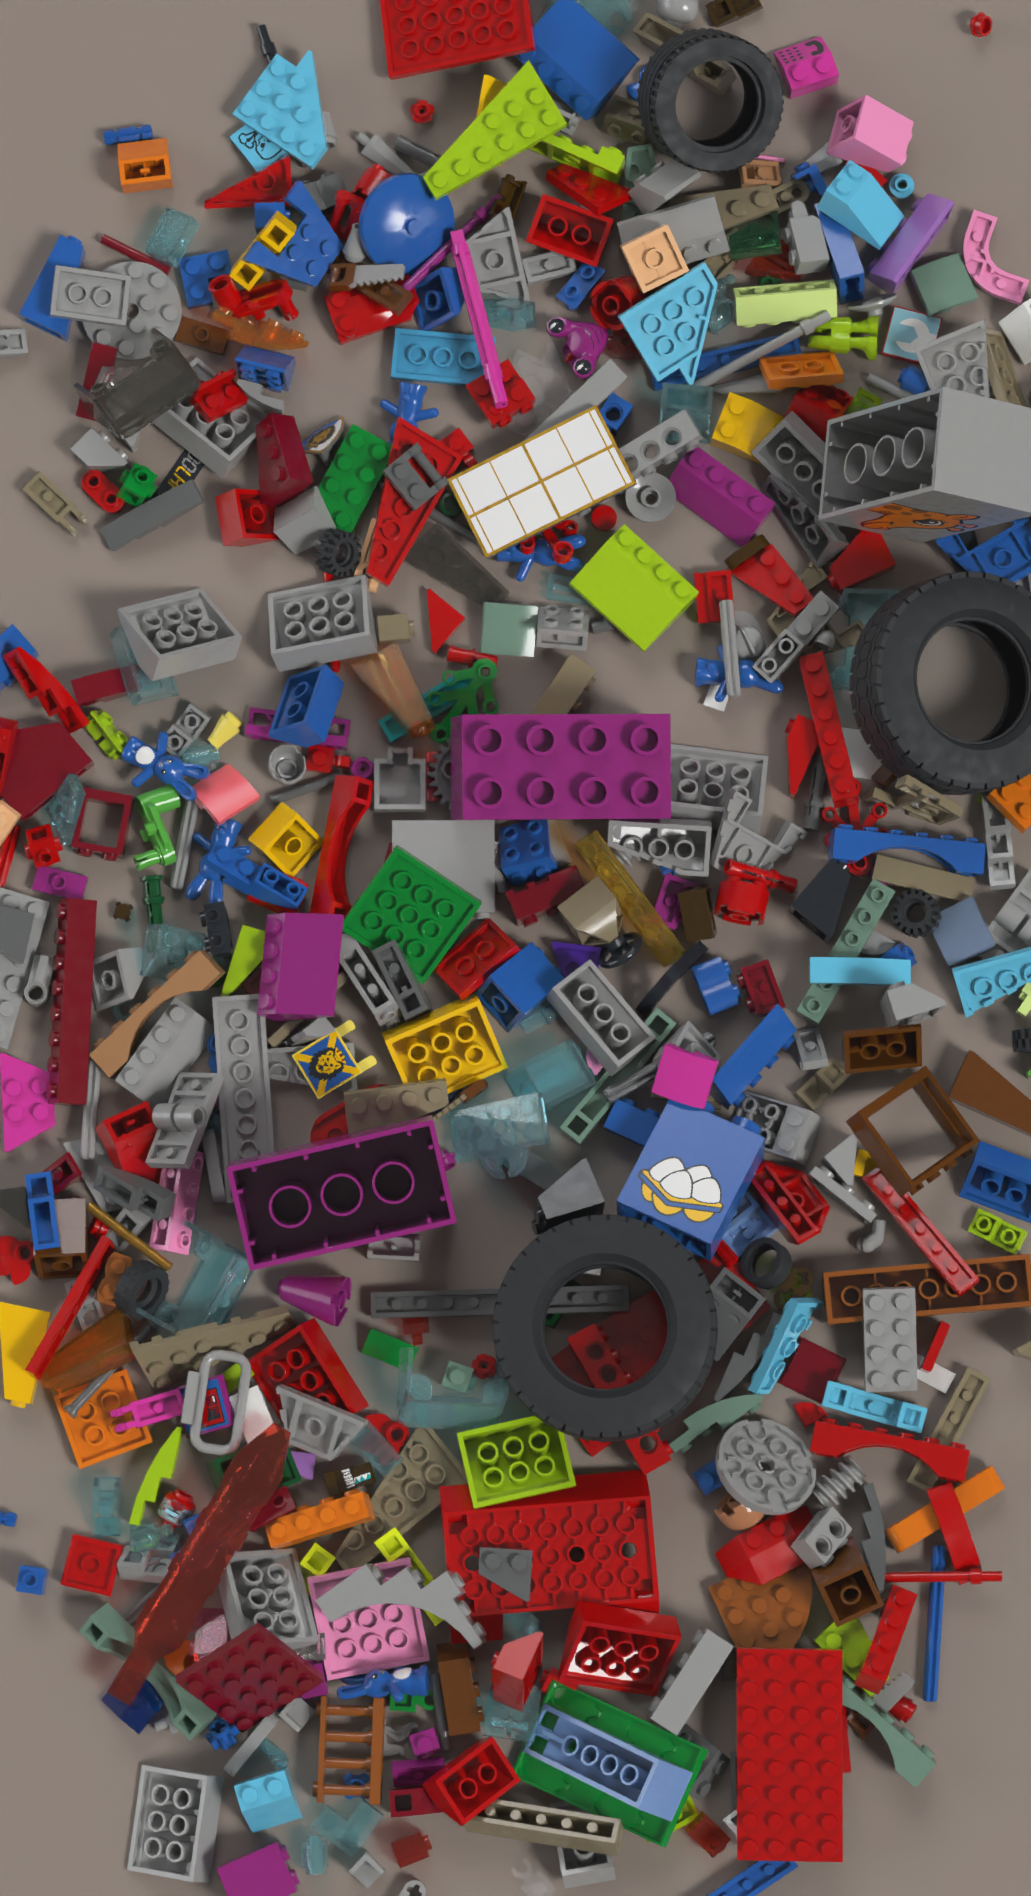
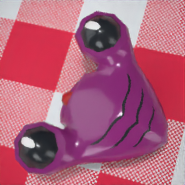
M562 317L552 318L546 324V331L552 337L566 338V342L563 345L564 362L573 366L572 370L576 377L588 379L595 371L596 363L607 344L608 329H604L595 323L573 322Z

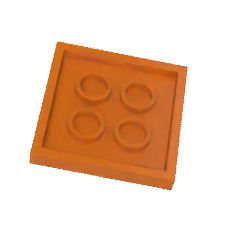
M127 1369L113 1373L77 1412L78 1416L75 1419L70 1417L63 1408L66 1405H70L91 1382L53 1396L79 1469L153 1442L148 1425L137 1429L134 1427L117 1433L114 1427L118 1424L134 1421L131 1412L119 1417H111L110 1411L138 1401Z

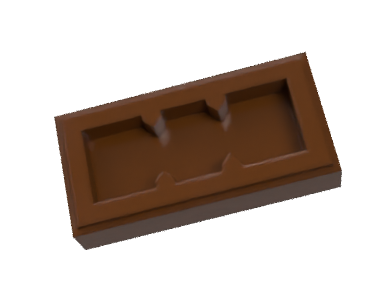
M182 316L175 342L223 356L231 332L224 328Z

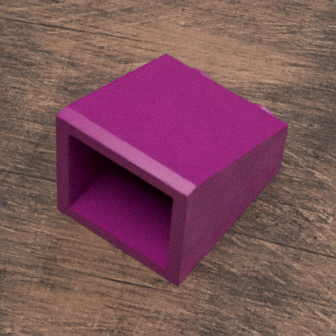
M279 1841L220 1864L217 1868L227 1896H288L297 1892L298 1888L296 1885L300 1884L295 1869L290 1870L286 1861L290 1859L285 1844L280 1846Z

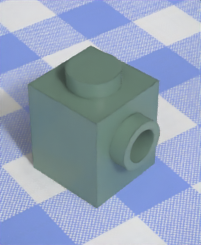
M449 1360L441 1386L466 1394L468 1389L473 1390L477 1376L473 1375V1368Z

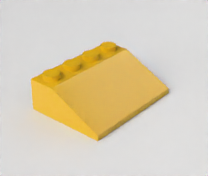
M476 992L470 994L464 1001L458 999L381 1033L403 1084L445 1078L449 1094L508 1068Z

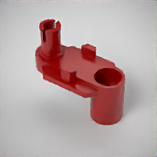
M220 275L209 283V291L222 314L228 320L252 315L257 321L266 316L264 311L275 306L279 307L286 321H290L289 314L292 320L299 315V311L291 299L293 291L285 279L270 280L255 285L250 291L246 288L238 291L229 275Z

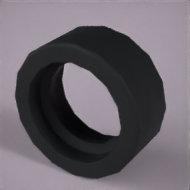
M768 1237L755 1239L748 1244L740 1260V1270L744 1278L758 1288L767 1290L783 1283L789 1275L792 1266L791 1255L788 1249L773 1238ZM766 1251H776L777 1260L773 1269L768 1274L758 1277L755 1274V1266L759 1257Z

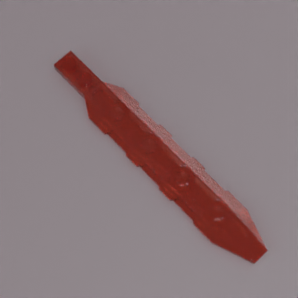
M274 1422L236 1453L222 1477L223 1481L208 1506L201 1511L195 1521L196 1526L180 1552L175 1554L167 1568V1574L153 1597L148 1599L135 1621L134 1648L107 1692L131 1706L157 1661L182 1646L207 1598L212 1596L221 1581V1575L236 1550L239 1551L246 1540L248 1530L281 1482L291 1432Z

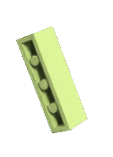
M834 279L733 288L734 313L737 326L749 328L754 327L756 324L764 323L768 325H778L781 322L787 321L799 323L807 318L810 320L825 311H828L831 318L838 317L837 290Z

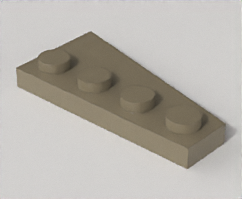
M770 184L673 197L669 200L670 206L714 194L725 231L779 210Z

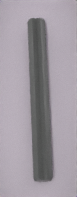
M711 1032L703 1034V1037L712 1046L716 1045L717 1041ZM652 1062L604 1089L603 1094L606 1100L612 1103L655 1079L658 1070L656 1064Z

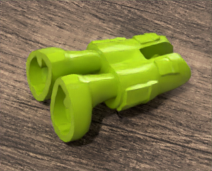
M879 315L871 316L858 322H852L850 317L831 318L832 320L815 328V332H813L827 334V336L814 335L808 337V347L830 350L832 353L848 354L850 348L863 350L868 360L877 361ZM851 333H866L869 335L866 337H850Z

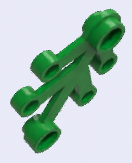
M482 658L477 660L472 668L458 671L446 670L442 673V682L448 686L456 684L458 680H472L465 688L443 692L431 691L428 693L427 702L433 707L440 706L442 702L457 700L444 720L430 727L429 736L432 741L437 744L446 743L451 734V718L459 716L466 706L468 715H479L475 693L480 686H482L484 696L483 711L487 714H495L498 711L499 706L494 700L491 683L497 675V667L493 661ZM483 667H488L489 673L486 676H482L480 673ZM449 673L454 675L452 682H446L445 680L446 675ZM434 694L439 696L437 703H432L430 700ZM489 702H493L495 705L492 711H487L486 705ZM440 729L445 731L443 738H437L436 736L437 731Z

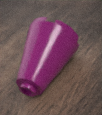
M286 1275L284 1279H280L277 1293L280 1294L282 1301L331 1326L338 1327L343 1322L348 1310L344 1306L346 1299L350 1300L352 1282L351 1278L344 1275Z

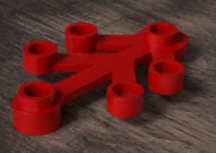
M565 520L553 527L561 529L565 536L576 535L578 524L574 520ZM551 528L541 532L553 550L552 557L555 562L566 564L572 559L574 549L569 542L559 541ZM535 536L520 543L519 550L523 554L533 553Z
M854 778L857 792L859 795L861 792V784L857 779ZM858 803L848 805L849 825L853 826V830L863 831V827H873L879 819L886 816L888 811L886 805L876 803L871 808L869 816L861 825ZM826 807L821 812V819L826 823H830L835 828H838L839 824L848 825L837 816V811L833 807ZM876 807H881L883 809L882 815L876 814ZM825 811H831L833 818L827 819ZM879 828L878 832L888 833V830L886 828ZM830 832L823 839L824 845L828 848L829 842L827 838L830 836ZM874 853L861 859L864 863L861 868L857 867L855 863H846V866L849 868L848 871L858 877L866 875L872 867L871 856Z

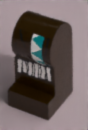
M371 1462L324 1473L330 1496L376 1482Z

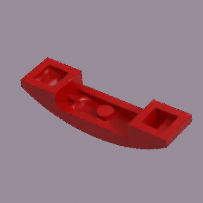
M951 1481L927 1489L926 1491L933 1512L937 1517L954 1571H970V1569H981L982 1571L969 1527Z

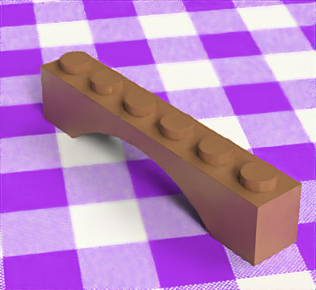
M206 950L192 951L184 959L185 965L180 969L177 967L166 976L168 980L161 987L159 985L155 986L147 994L148 1000L143 1004L141 1002L137 1003L129 1011L130 1017L125 1021L122 1019L110 1029L113 1032L106 1039L104 1037L100 1038L92 1046L94 1051L89 1056L109 1078L116 1077L135 1053L136 1044L143 1027L158 1008L181 994L208 990L226 973Z

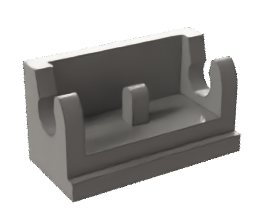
M403 1235L368 1243L367 1259L420 1262L421 1236Z

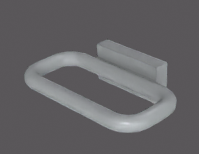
M212 1350L202 1358L199 1372L188 1371L180 1424L191 1425L190 1441L200 1452L228 1455L235 1452L240 1445L251 1378V1364L241 1353L227 1350ZM215 1360L235 1362L241 1367L230 1442L226 1445L206 1443L200 1438L211 1363Z

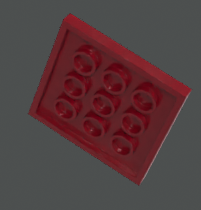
M256 1623L176 1675L177 1684L228 1723L236 1725L241 1733L261 1722L265 1717L280 1710L292 1702L293 1699L299 1698L324 1682L322 1672L259 1623Z

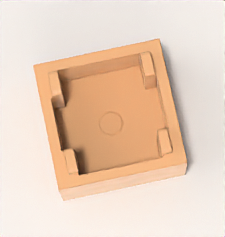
M663 224L620 245L622 253L642 293L689 271L668 224Z

